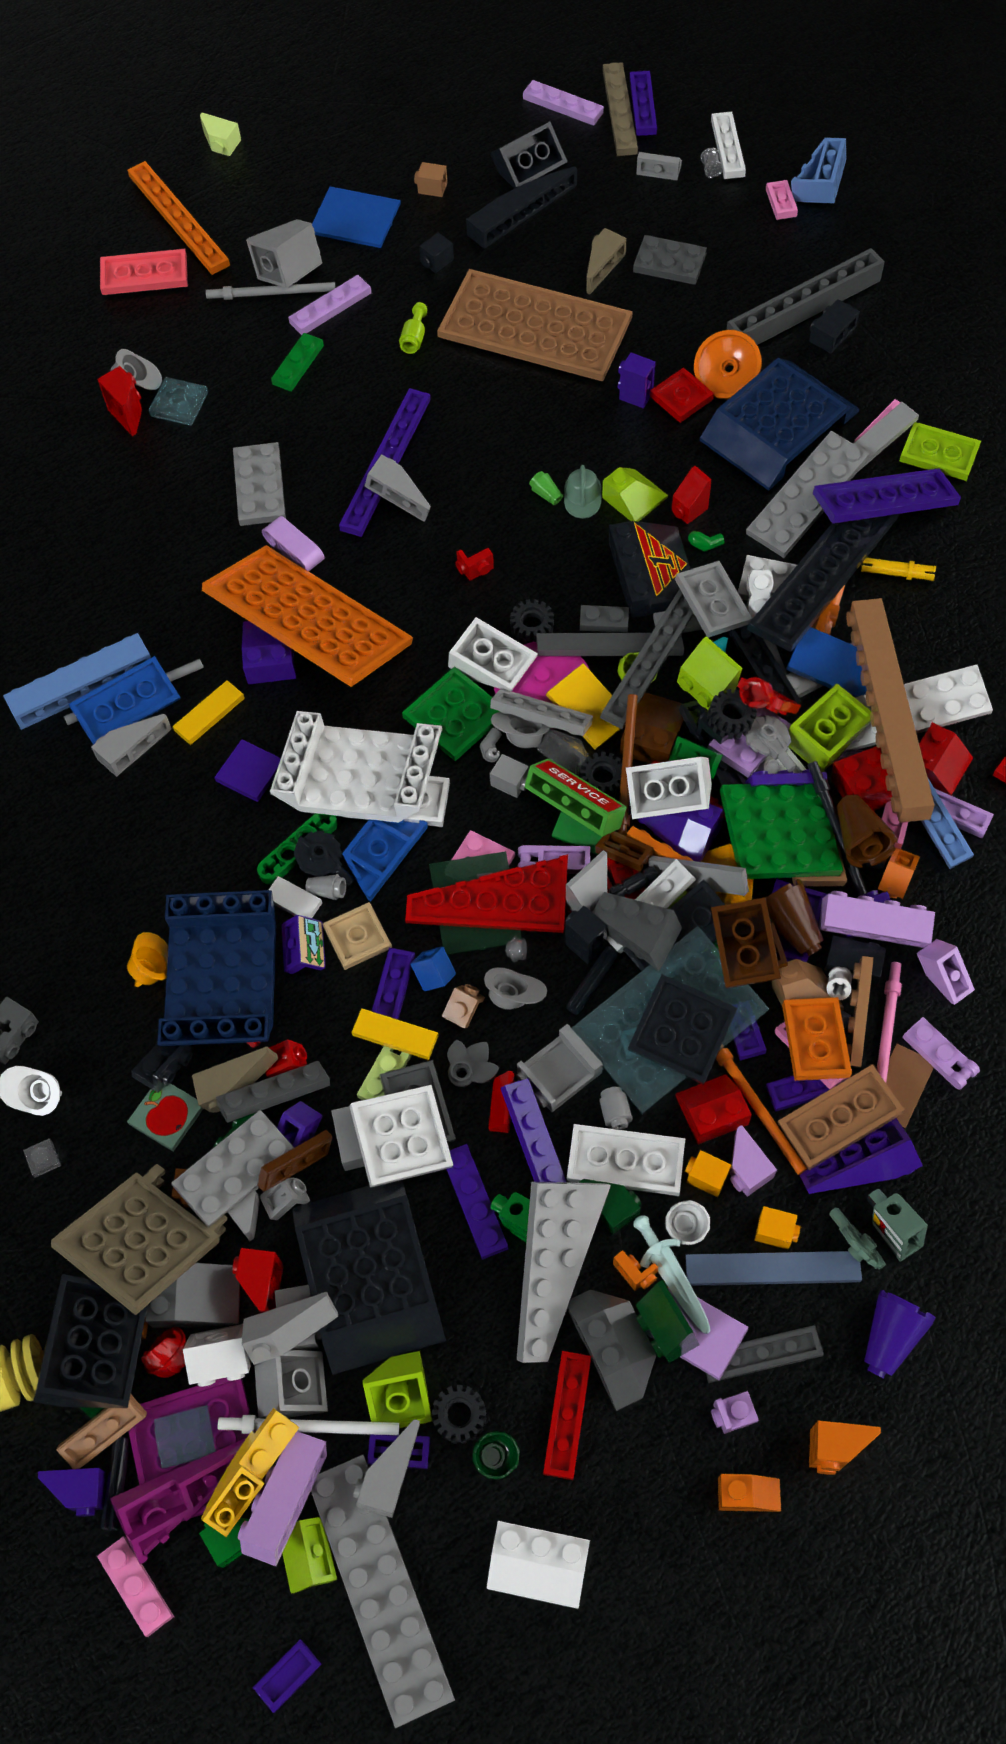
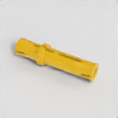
M866 558L862 564H870L872 566L862 565L861 572L906 577V580L917 578L934 581L935 574L925 572L935 573L936 566L914 564L915 561L904 563Z

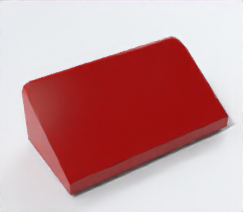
M508 1071L496 1077L493 1081L489 1119L490 1131L506 1133L510 1131L511 1116L500 1088L515 1082L513 1071Z

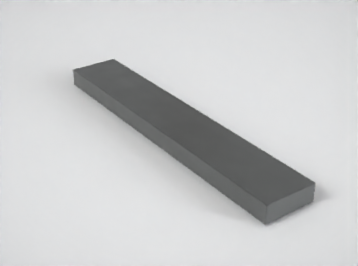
M536 633L538 656H625L628 653L640 652L651 633ZM682 634L668 656H682L684 654Z

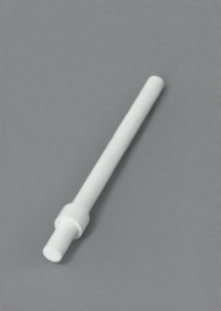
M243 1415V1418L219 1417L218 1430H241L242 1434H250L251 1431H257L265 1419L256 1418V1415ZM290 1419L299 1427L298 1432L399 1435V1423Z

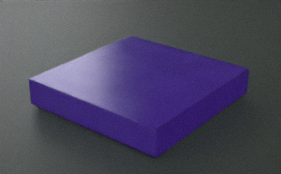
M241 739L216 774L215 780L258 802L274 780L281 758Z

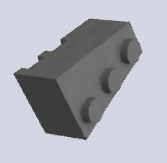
M607 892L602 894L592 912L608 926L607 935L623 947L626 946L638 958L644 959L651 964L658 972L682 930L674 910Z

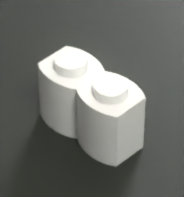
M752 570L748 575L746 590L749 599L746 603V608L752 618L770 598L773 588V576L770 570Z

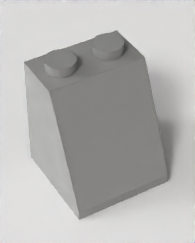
M296 219L246 239L257 278L271 284L288 288L322 264L312 223Z

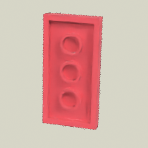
M185 249L100 257V289L102 295L188 287L187 254Z

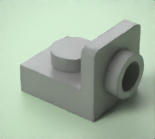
M292 1177L287 1178L259 1196L271 1220L280 1219L296 1203L307 1204L310 1201L306 1193L305 1184L300 1179Z

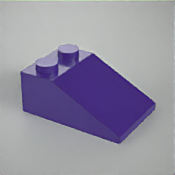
M250 621L243 622L242 659L247 683L256 684L296 679L294 650Z

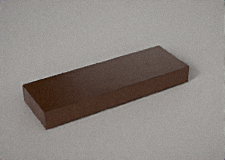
M325 1130L262 1166L257 1184L263 1192L267 1191L327 1156L332 1135Z

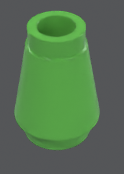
M540 471L531 479L529 485L532 487V491L553 505L558 504L563 498V495L548 473L545 474L543 471Z

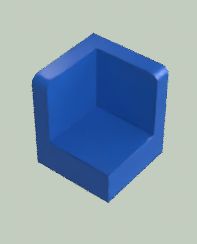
M443 946L422 952L410 964L424 991L443 987L456 975Z

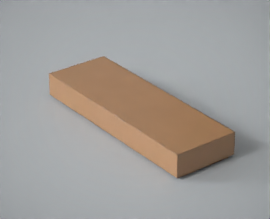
M130 1395L128 1408H105L59 1444L56 1450L72 1469H80L144 1419L147 1412Z

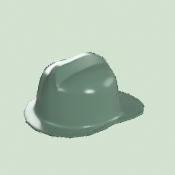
M581 465L580 469L573 471L569 475L564 486L565 508L569 514L576 518H589L595 515L601 506V483L596 474L589 469H585L584 465Z

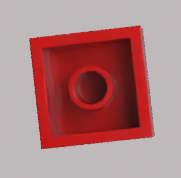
M876 746L833 762L831 781L841 797L858 795L873 811L885 807L886 803L891 801L893 797L892 792L888 791L886 787L887 770L881 767V748Z

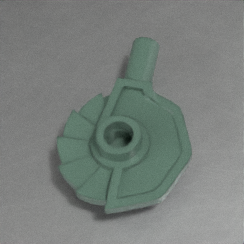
M839 1208L831 1210L829 1215L839 1226V1230L851 1245L848 1248L849 1253L858 1262L864 1259L868 1264L874 1266L875 1269L883 1268L886 1263L875 1249L877 1247L876 1243L866 1233L863 1235L859 1233Z

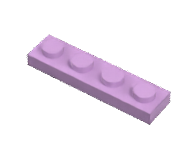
M532 80L523 92L524 100L593 126L602 116L604 110L602 105Z
M356 275L289 316V322L301 335L308 333L371 294V287L359 275Z

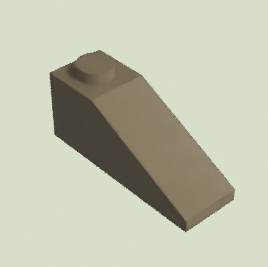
M606 228L599 235H596L592 241L587 273L588 294H591L626 255V238Z
M264 1047L193 1074L192 1078L198 1105L209 1112H220L216 1097L254 1084L278 1060L277 1053L268 1047Z

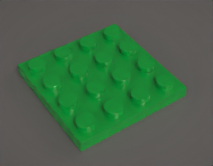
M727 784L721 786L719 791L737 867L746 868L747 879L841 875L843 867L833 829L819 794L816 795L813 784L759 785L751 787V784Z

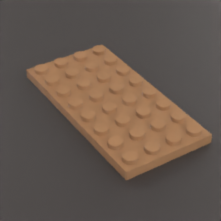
M469 269L437 333L438 337L604 381L631 322L633 311Z

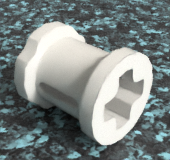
M835 967L829 972L827 993L831 998L838 997L839 1000H843L850 995L852 990V973L845 967Z

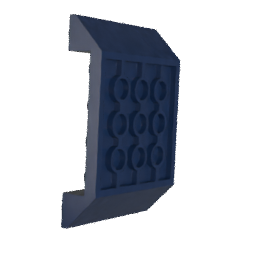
M777 358L716 410L702 433L700 441L769 491L784 478L786 465L837 420L843 425L859 412V408L791 361Z
M272 890L166 895L165 920L170 929L164 1018L159 1019L158 1046L267 1042L273 1027L276 922Z

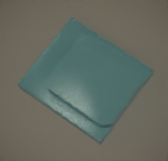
M207 1405L154 1419L155 1437L162 1469L194 1461L216 1451Z

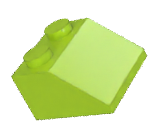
M706 636L681 666L677 683L684 691L690 693L702 707L709 710L714 696H718L719 692L723 691L726 693L727 689H731L732 693L735 692L743 668Z

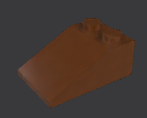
M645 692L637 705L633 759L649 764L655 760L660 763L670 761L669 758L678 736L680 737L685 724L679 712V708L683 703ZM625 730L621 738L620 755H623Z
M766 897L711 907L726 989L781 979Z

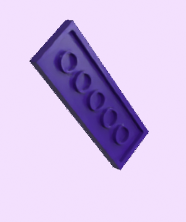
M940 468L814 486L813 495L832 523L959 505L961 499Z

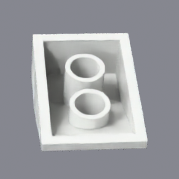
M476 617L449 652L448 667L451 669L456 667L473 681L512 691L536 659L538 653Z

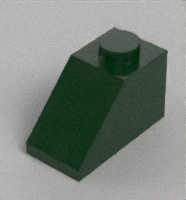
M589 1179L579 1181V1183H605L611 1185L599 1218L612 1235L640 1215L641 1208L639 1205H641L639 1198L632 1190L628 1192L624 1185Z

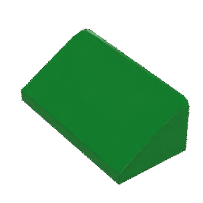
M562 811L552 833V837L572 846H590V853L598 855L595 846L602 837Z

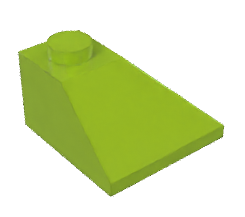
M619 467L603 480L602 498L630 521L639 522L668 498L665 492L635 469Z
M420 1351L390 1357L363 1380L371 1422L399 1423V1428L408 1427L414 1419L420 1421V1424L432 1422Z

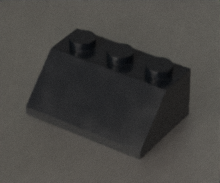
M551 122L535 128L490 153L498 173L513 188L537 179L567 163Z

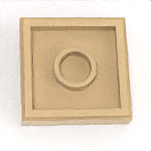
M370 902L322 924L344 970L389 950V947L392 948L391 942Z

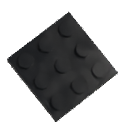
M661 974L627 1050L704 1085L738 1008Z

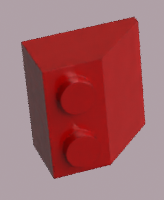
M118 366L97 380L108 411L134 436L137 433L142 413L139 401L141 396L135 388L136 380L130 372L126 373L121 366Z
M932 722L919 743L927 777L933 787L952 796L973 760V756L956 733Z
M726 1074L707 1081L704 1085L699 1084L675 1094L697 1144L737 1130L741 1125L743 1127L749 1125L752 1114L740 1089Z
M241 1248L239 1257L236 1256L234 1259L233 1274H236V1279L260 1313L275 1309L274 1291L280 1290L284 1269L283 1263L276 1252Z

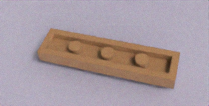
M862 956L860 963L855 962L853 979H858L857 989H852L850 1006H855L854 1016H849L847 1023V1033H851V1042L847 1044L851 1068L859 1069L862 1065L874 957Z

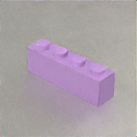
M832 891L831 894L826 895L822 899L819 928L822 931L924 948L932 943L935 912L926 911L927 907L921 905H911L909 908L900 906V902L886 900L884 903L874 902V898L869 896L851 898L847 897L845 892Z
M298 1431L279 1455L275 1467L272 1466L265 1477L266 1486L262 1494L258 1493L253 1501L251 1508L253 1513L249 1521H244L241 1525L238 1540H240L242 1554L273 1566L277 1565L317 1475L327 1457L326 1441Z

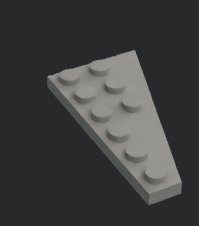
M531 1182L517 1361L522 1363L548 1362L611 1185L605 1183Z

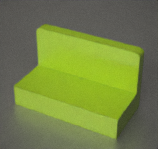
M316 1517L297 1521L282 1552L291 1593H297L312 1586L337 1580L329 1541L321 1518Z

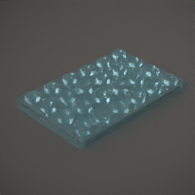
M698 926L671 948L659 972L650 964L572 1027L574 1032L603 1063V1068L617 1085L622 1088V1091L626 1093L627 1097L641 1114L646 1112L687 1078L627 1050L661 974L738 1008L719 1051L769 1010L749 985L726 989L719 950Z

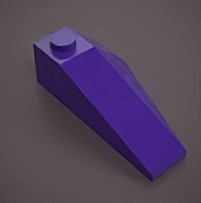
M629 799V812H628V813L632 816V814H631V806H630V799ZM709 803V809L638 818L636 820L641 824H645L657 839H662L671 846L673 851L682 856H688L693 861L701 862L723 827V809Z
M897 1118L811 1170L807 1169L800 1174V1177L808 1193L811 1194L896 1179L903 1175L911 1174L915 1169L923 1165L911 1139Z

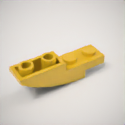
M273 1408L258 1430L250 1432L216 1486L201 1517L202 1521L225 1537L228 1536L265 1484L262 1479L299 1429L294 1422Z

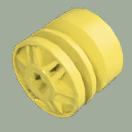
M33 1334L24 1336L22 1342L18 1339L13 1340L11 1343V1355L5 1346L0 1345V1412L19 1406L21 1392L27 1401H33L44 1351Z

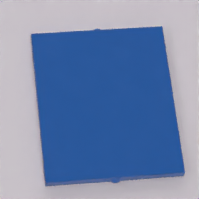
M329 187L312 223L315 235L381 248L392 226L401 201Z

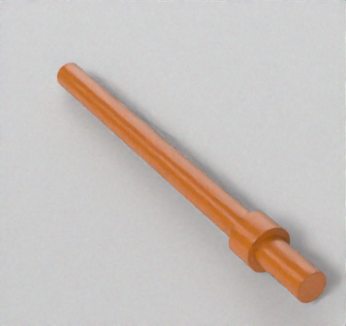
M721 1045L715 1059L720 1066L725 1067L798 1175L802 1174L807 1170L806 1166L734 1063V1056L730 1050Z

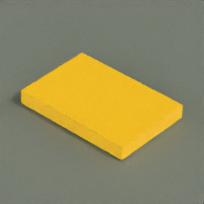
M584 663L546 693V696L555 705L593 716L592 725L583 737L594 750L620 730V728L600 718L612 694Z

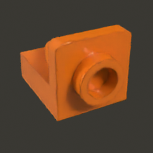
M622 1250L614 1257L613 1265L634 1291L640 1287L646 1289L656 1281L657 1277L655 1275L658 1272V1266L655 1263L641 1273L639 1271L641 1265L633 1255L627 1256Z

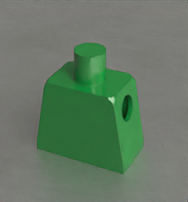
M514 1192L509 1199L498 1194L492 1201L491 1209L499 1213V1218L504 1228L524 1242L527 1241L530 1200L517 1192Z

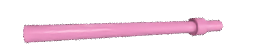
M891 962L889 980L885 982L884 989L886 1003L877 1071L885 1083L887 1081L897 997L901 995L902 984L899 982L902 964L899 962Z

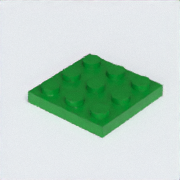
M453 667L405 709L402 714L403 718L415 728L417 723L442 726L437 747L456 761L494 727L491 723V717L500 711L490 708L493 697L460 670Z

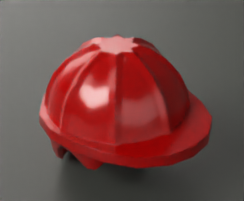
M176 1326L166 1330L155 1340L149 1351H144L141 1360L148 1374L167 1378L180 1373L182 1368L186 1366L183 1354L186 1338L182 1329Z

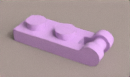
M523 845L518 848V857L520 858L518 867L536 864V862H531L532 857H538L539 862L543 860L549 861L568 854L567 874H578L590 863V846Z
M924 1017L914 1024L902 1037L948 1082L959 1090L967 1084L966 1080L969 1077H975L980 1072L978 1065L974 1061L967 1059ZM955 1064L961 1068L959 1072L952 1069Z

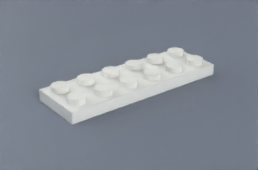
M977 664L904 684L916 734L927 731L932 722L943 727L991 714L993 711ZM866 695L855 697L872 711L871 706L866 704ZM870 722L846 748L844 753L876 745V727H872Z

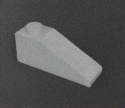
M381 454L369 471L364 487L425 522L431 506L403 467L393 459Z
M161 714L111 730L105 736L97 739L91 748L97 760L117 777L172 728L167 716Z
M324 1292L245 1318L243 1322L242 1346L253 1365L280 1357L337 1318L338 1312L328 1293Z
M414 1419L366 1471L364 1479L358 1478L353 1497L358 1498L357 1507L393 1517L420 1421Z

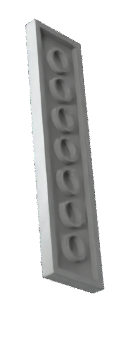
M361 1455L318 1474L311 1493L395 1728H398L455 1701L387 1516L357 1507L358 1498L353 1497L358 1478L364 1479L366 1471L369 1469L365 1456Z

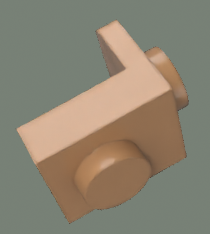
M465 984V986L455 987L442 1017L464 1029L468 1028L478 1004L482 1003L485 997L479 994L480 990L472 985Z

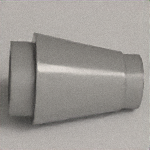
M338 874L308 878L306 881V891L314 895L337 900L345 896L346 880Z

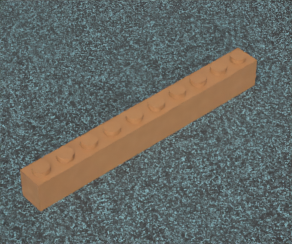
M882 598L852 601L851 610L847 612L848 627L852 626L851 641L852 645L857 647L856 662L862 668L861 683L867 689L866 704L871 706L872 709L870 719L872 727H876L877 730L875 736L876 746L881 748L882 751L881 767L886 769L888 773L886 775V787L888 791L892 792L893 796L891 798L892 812L897 813L899 823L930 820L935 805Z

